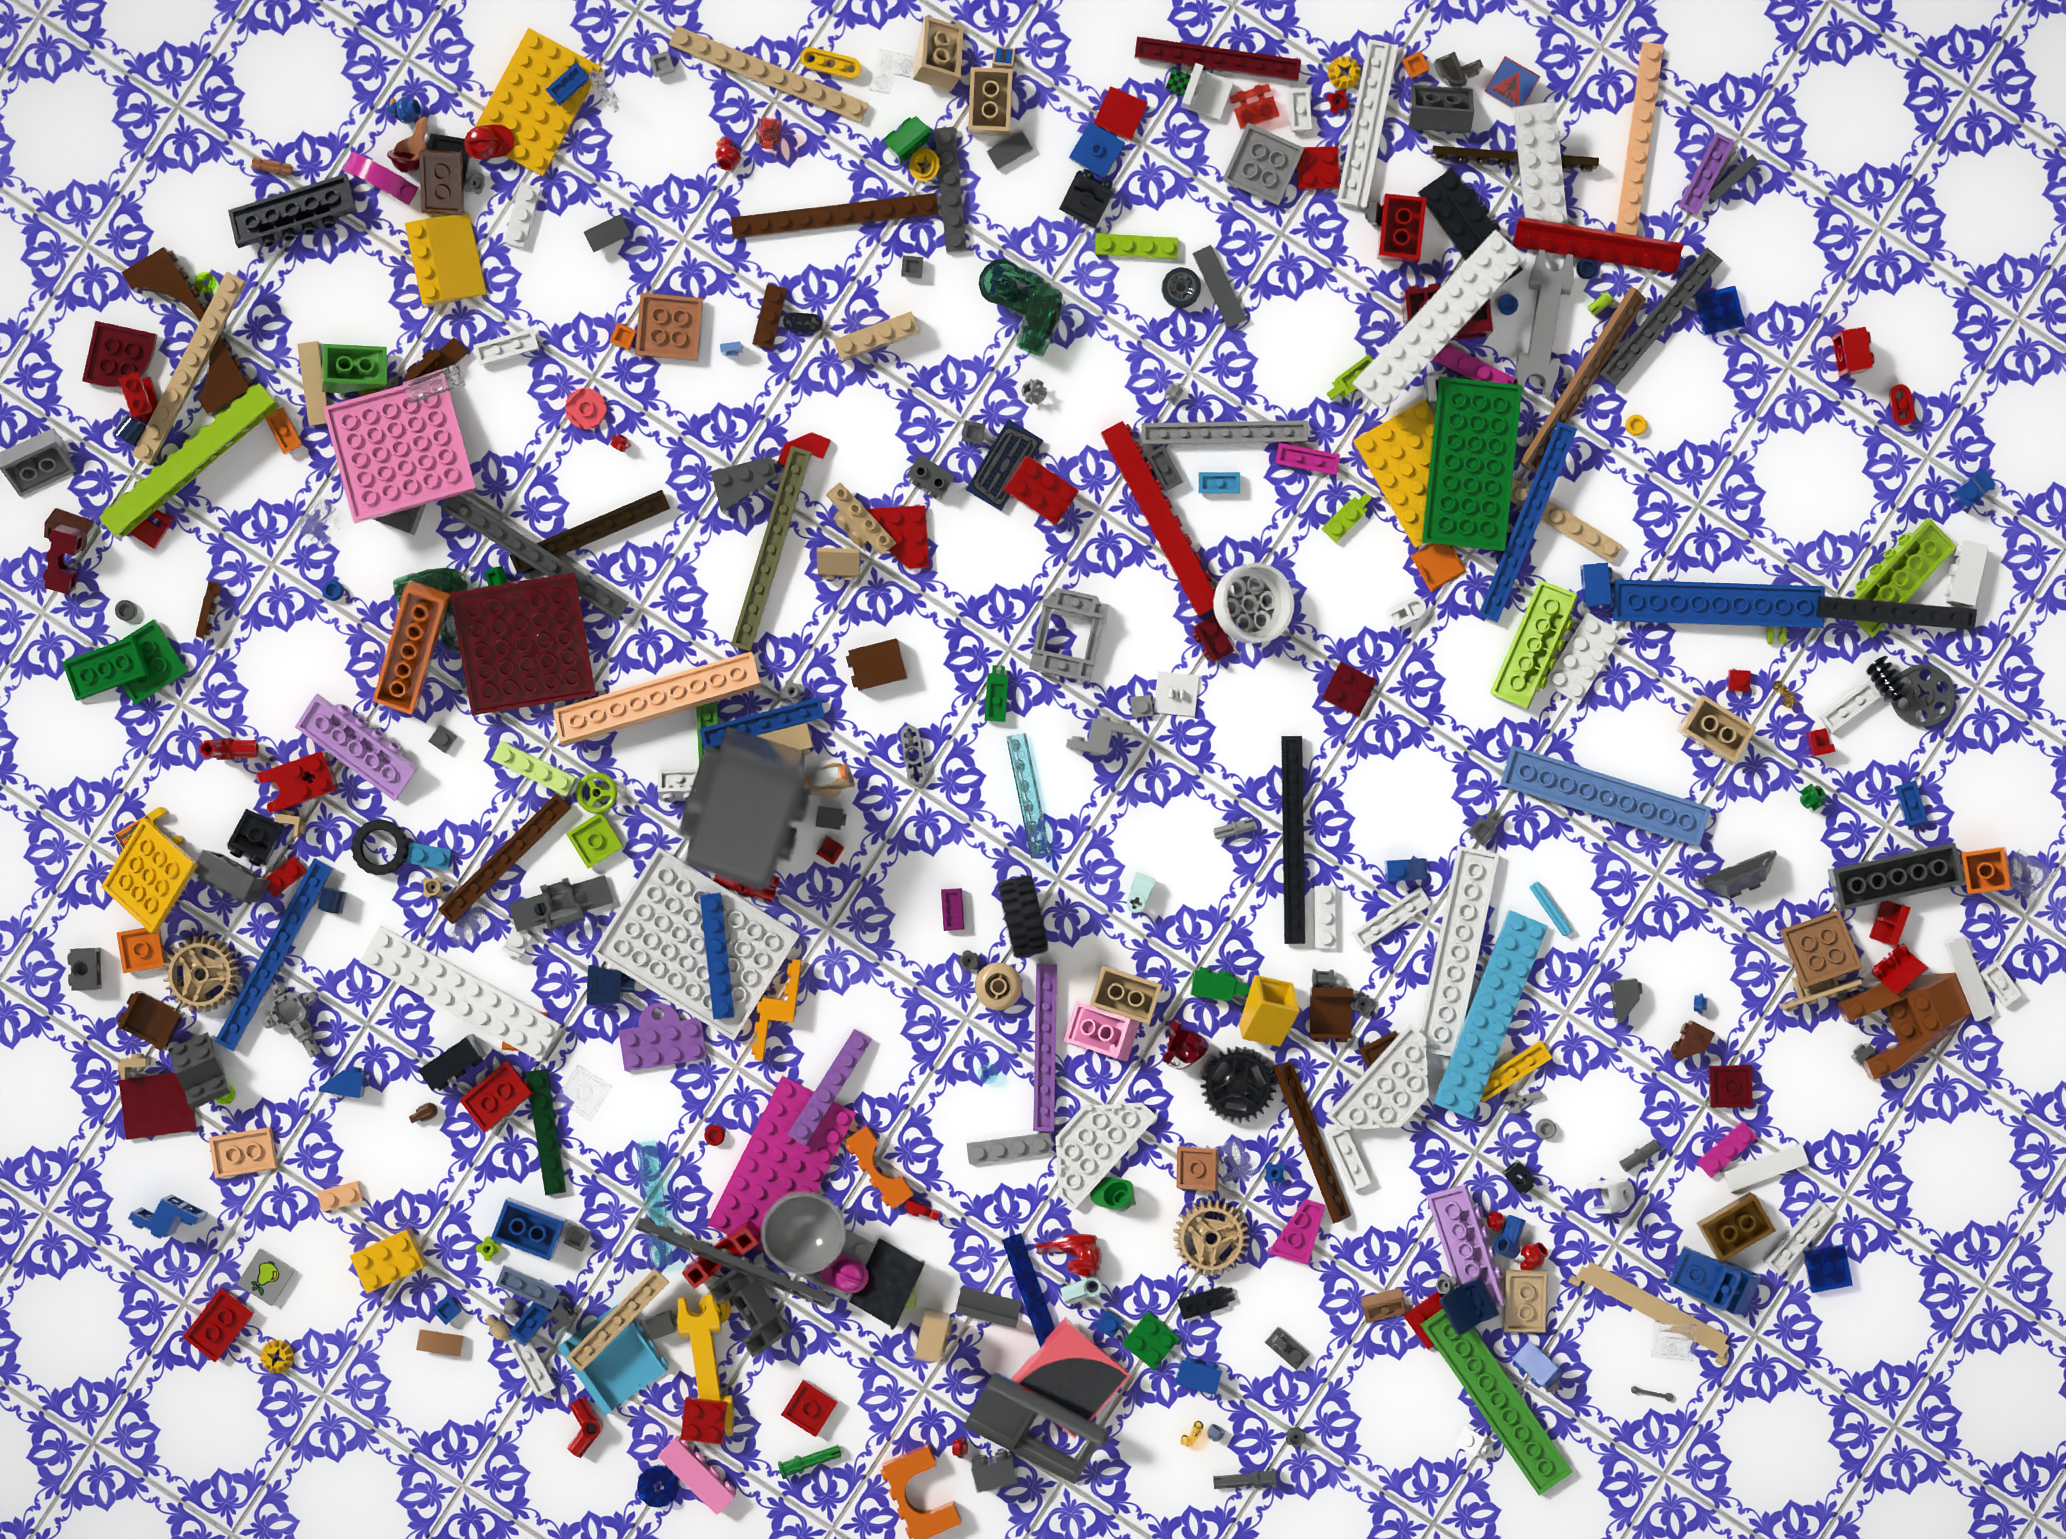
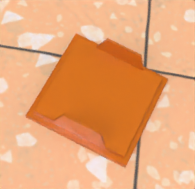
M1431 544L1410 556L1430 592L1467 572L1453 546Z

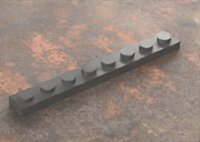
M1707 247L1599 375L1615 388L1723 260Z

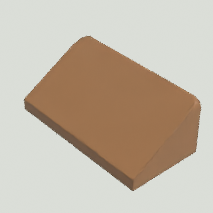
M1400 1288L1365 1296L1360 1299L1366 1323L1407 1313Z

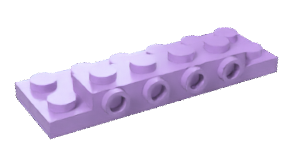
M316 694L295 728L393 801L399 798L418 767L403 757L404 752L401 751V746L398 743L386 740L384 733L378 729L373 730L370 728L367 720L363 717H355L351 714V709L347 705L337 704L334 706L320 694Z
M1467 1184L1428 1194L1426 1198L1451 1274L1457 1279L1456 1288L1464 1282L1481 1277L1496 1307L1504 1305L1506 1302L1499 1284L1501 1282L1500 1278L1503 1277L1502 1269L1495 1264L1496 1252L1493 1246H1489L1487 1238H1490L1487 1226H1483L1481 1218H1483L1482 1209L1480 1206H1476L1475 1202H1472Z

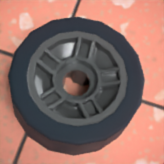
M1178 267L1172 269L1166 274L1162 282L1161 291L1163 298L1169 305L1175 308L1191 306L1197 301L1201 292L1199 277L1188 268ZM1179 284L1183 286L1185 285L1184 291H1179L1177 289Z

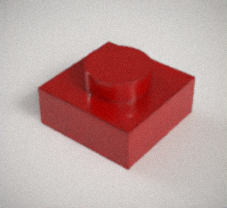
M1728 670L1727 691H1750L1751 670Z

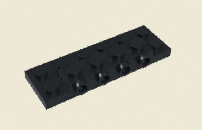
M1452 168L1417 192L1419 197L1427 198L1426 207L1465 262L1494 230L1498 233L1501 230L1499 224L1495 220L1491 221L1487 216L1489 213L1487 207L1483 203L1479 204L1475 199L1477 196L1475 190L1471 186L1467 187L1463 184ZM1504 237L1512 245L1511 241ZM1519 265L1503 284L1522 272L1523 268Z
M347 173L228 210L235 244L238 248L259 243L260 246L273 247L277 241L294 240L296 235H311L315 233L316 229L322 227L331 229L335 226V223L340 222L339 217L357 212Z

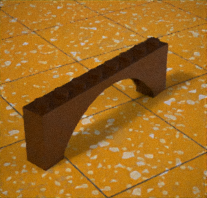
M162 247L121 272L134 292L152 291L171 296L185 304L201 322L208 306L200 302L198 298L200 296L199 291L188 282L187 279L190 277L183 267L180 269L177 264L179 259L173 250ZM219 335L209 355V369L206 382L201 394L197 396L203 409L211 417L231 406L234 400L242 398L254 384L250 376L244 374L241 370L243 364L240 359L232 355L230 350L233 348L226 338L223 339L221 335Z

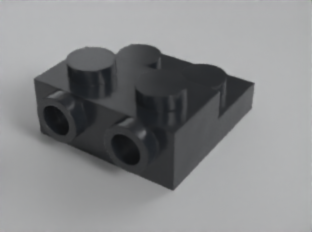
M1084 169L1083 172L1079 170L1059 210L1096 228L1116 189L1112 187V182L1106 179L1100 181L1094 178L1095 174L1087 169Z
M245 809L227 843L228 850H230V854L234 857L241 858L244 856L249 858V862L255 866L260 867L261 864L266 866L284 830V825L249 809Z

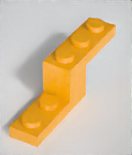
M793 959L792 963H788L787 975H790V983H786L784 996H788L787 1000L763 997L762 1001H758L757 1013L760 1014V1020L755 1022L754 1034H758L757 1043L753 1042L751 1055H755L754 1060H764L769 1020L794 1022L802 960Z

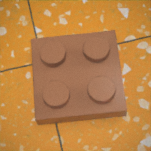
M1178 1146L1176 1188L1217 1191L1219 1148Z

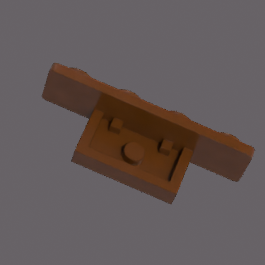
M452 338L440 350L436 348L433 350L429 349L423 354V359L418 364L414 363L406 370L408 372L405 375L407 380L400 386L446 374L468 354V351L456 338Z

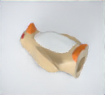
M831 763L817 771L812 777H805L803 787L811 789L809 795L831 798L840 795L846 788L855 787L852 772L846 763Z

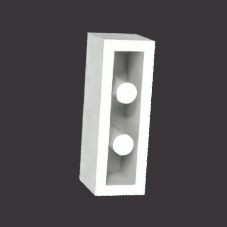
M1961 540L1959 544H1956L1957 547L1953 552V555L1956 557L1954 564L1950 566L1949 570L1951 579L1950 584H1947L1944 596H1947L1945 602L1973 607L1976 605L1989 545Z

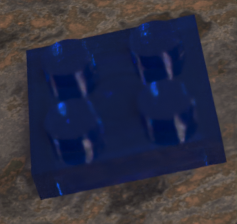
M1736 285L1694 296L1703 336L1746 326Z
M1845 1244L1802 1251L1811 1293L1853 1286Z

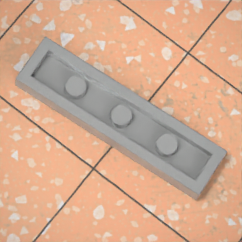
M1049 1132L966 1143L969 1164L1051 1153Z

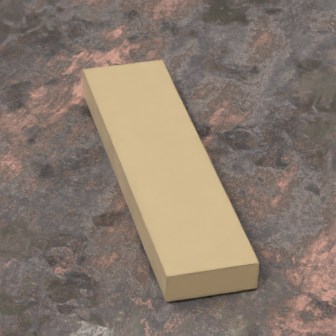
M319 341L298 343L297 348L309 426L327 424L323 407L328 406L327 393L322 392V359Z

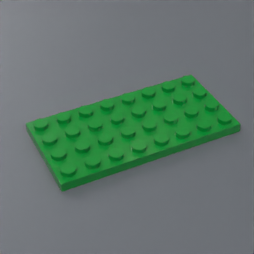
M1439 376L1421 543L1505 551L1522 385Z

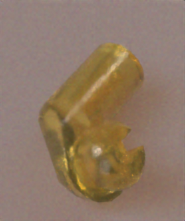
M1781 681L1774 682L1773 689L1784 698L1782 705L1788 709L1792 708L1796 702L1795 696Z
M1195 1421L1190 1435L1183 1434L1180 1444L1192 1447L1200 1437L1204 1424L1201 1421Z

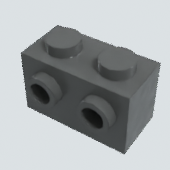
M921 454L907 473V477L910 478L909 483L917 488L921 485L927 489L926 494L934 499H937V497L943 499L955 480L954 475Z

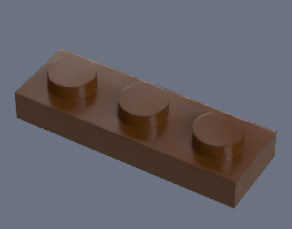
M767 284L752 345L773 350L788 291L787 288Z

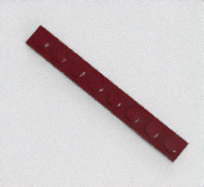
M1137 36L1134 59L1194 67L1197 63L1203 65L1204 69L1296 82L1299 80L1301 59Z

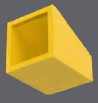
M1258 975L1254 976L1239 1023L1242 1039L1281 1046L1300 1012L1293 983Z

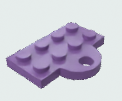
M655 1003L644 1009L639 1018V1027L618 1030L624 1071L707 1059L702 1021L698 1018L681 1020L676 1009L666 1003ZM658 1007L664 1011L662 1019H655L652 1013L655 1008Z

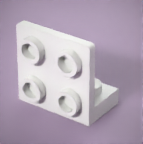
M1196 63L1182 100L1181 108L1220 120L1233 81L1203 71V65Z

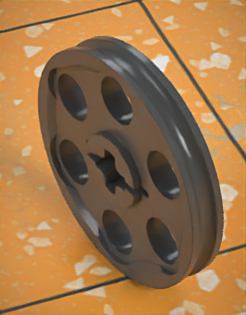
M1921 664L1911 666L1899 674L1901 679L1897 682L1898 684L1903 678H1909L1911 681L1910 691L1903 697L1909 701L1908 709H1900L1898 705L1899 700L1891 702L1895 713L1900 719L1913 726L1926 727L1941 722L1949 715L1955 701V690L1951 679L1944 671L1932 665ZM1922 669H1927L1930 672V678L1927 681H1923L1919 677ZM1940 681L1947 684V690L1944 693L1937 691L1936 685ZM1920 690L1927 692L1925 701L1918 698ZM1937 702H1942L1945 705V710L1941 714L1937 713L1934 709ZM1919 710L1924 711L1926 714V719L1923 722H1918L1915 718L1916 712Z

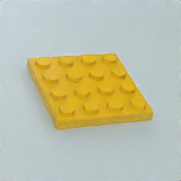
M142 818L101 887L150 933L157 934L199 864L149 819Z

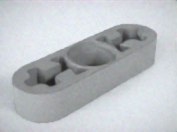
M908 725L901 731L907 778L911 784L920 785L926 780L920 733L916 727ZM907 729L916 732V736L913 737V743L918 742V747L910 746L906 748L905 744H910L909 739L904 737V734L908 732ZM911 749H916L919 752L920 756L917 761H910L907 754ZM921 762L922 767L917 768L918 772L923 774V777H920V781L916 782L915 779H911V775L914 774V767L909 769V764L916 765Z

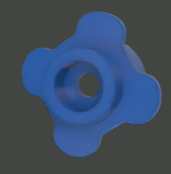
M1266 1163L1264 1180L1267 1183L1271 1181L1283 1183L1285 1180L1283 1176L1285 1165L1283 1163Z

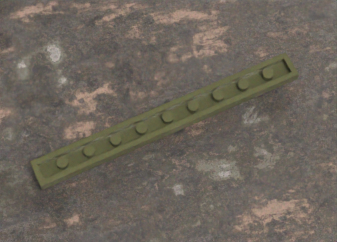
M793 446L790 448L731 646L752 651L812 452Z

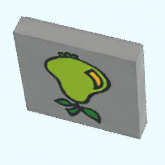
M260 1248L237 1285L272 1307L295 1270Z

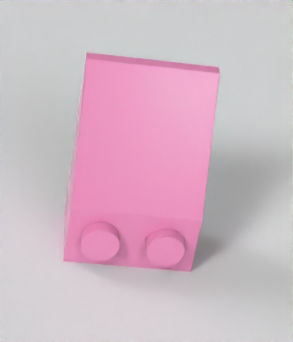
M1076 1001L1064 1041L1128 1061L1140 1022Z

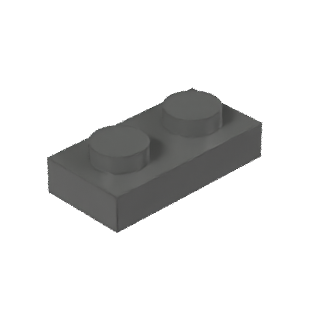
M1165 446L1145 455L1164 492L1183 483Z

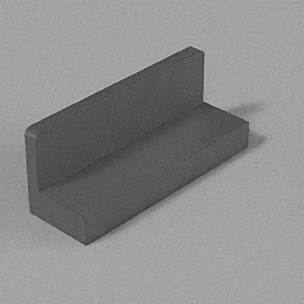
M962 1286L955 1313L1016 1328L1022 1302Z

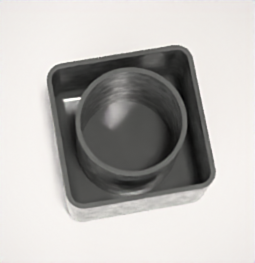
M727 727L719 750L705 747L677 834L678 836L690 839L684 866L759 890L769 886L779 859L788 862L791 859L797 840L795 837L797 828L790 826L792 819L803 822L810 802L809 794L811 789L803 787L805 779L804 753L801 750Z

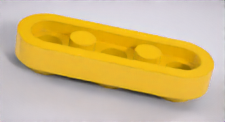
M814 47L805 48L801 52V63L807 69L849 80L856 79L861 74V64L853 57ZM809 56L815 57L813 62L807 61ZM833 61L835 63L834 67L832 68L827 66L828 62ZM850 66L855 68V71L852 73L847 71Z

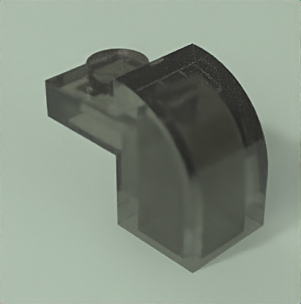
M1455 52L1442 56L1433 63L1440 80L1453 88L1465 87L1467 84L1466 77L1472 79L1480 75L1479 71L1484 67L1481 59L1461 67Z

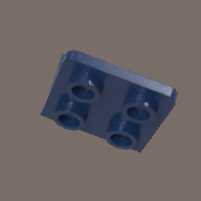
M1481 1277L1464 1282L1439 1300L1458 1336L1465 1334L1481 1322L1500 1315Z

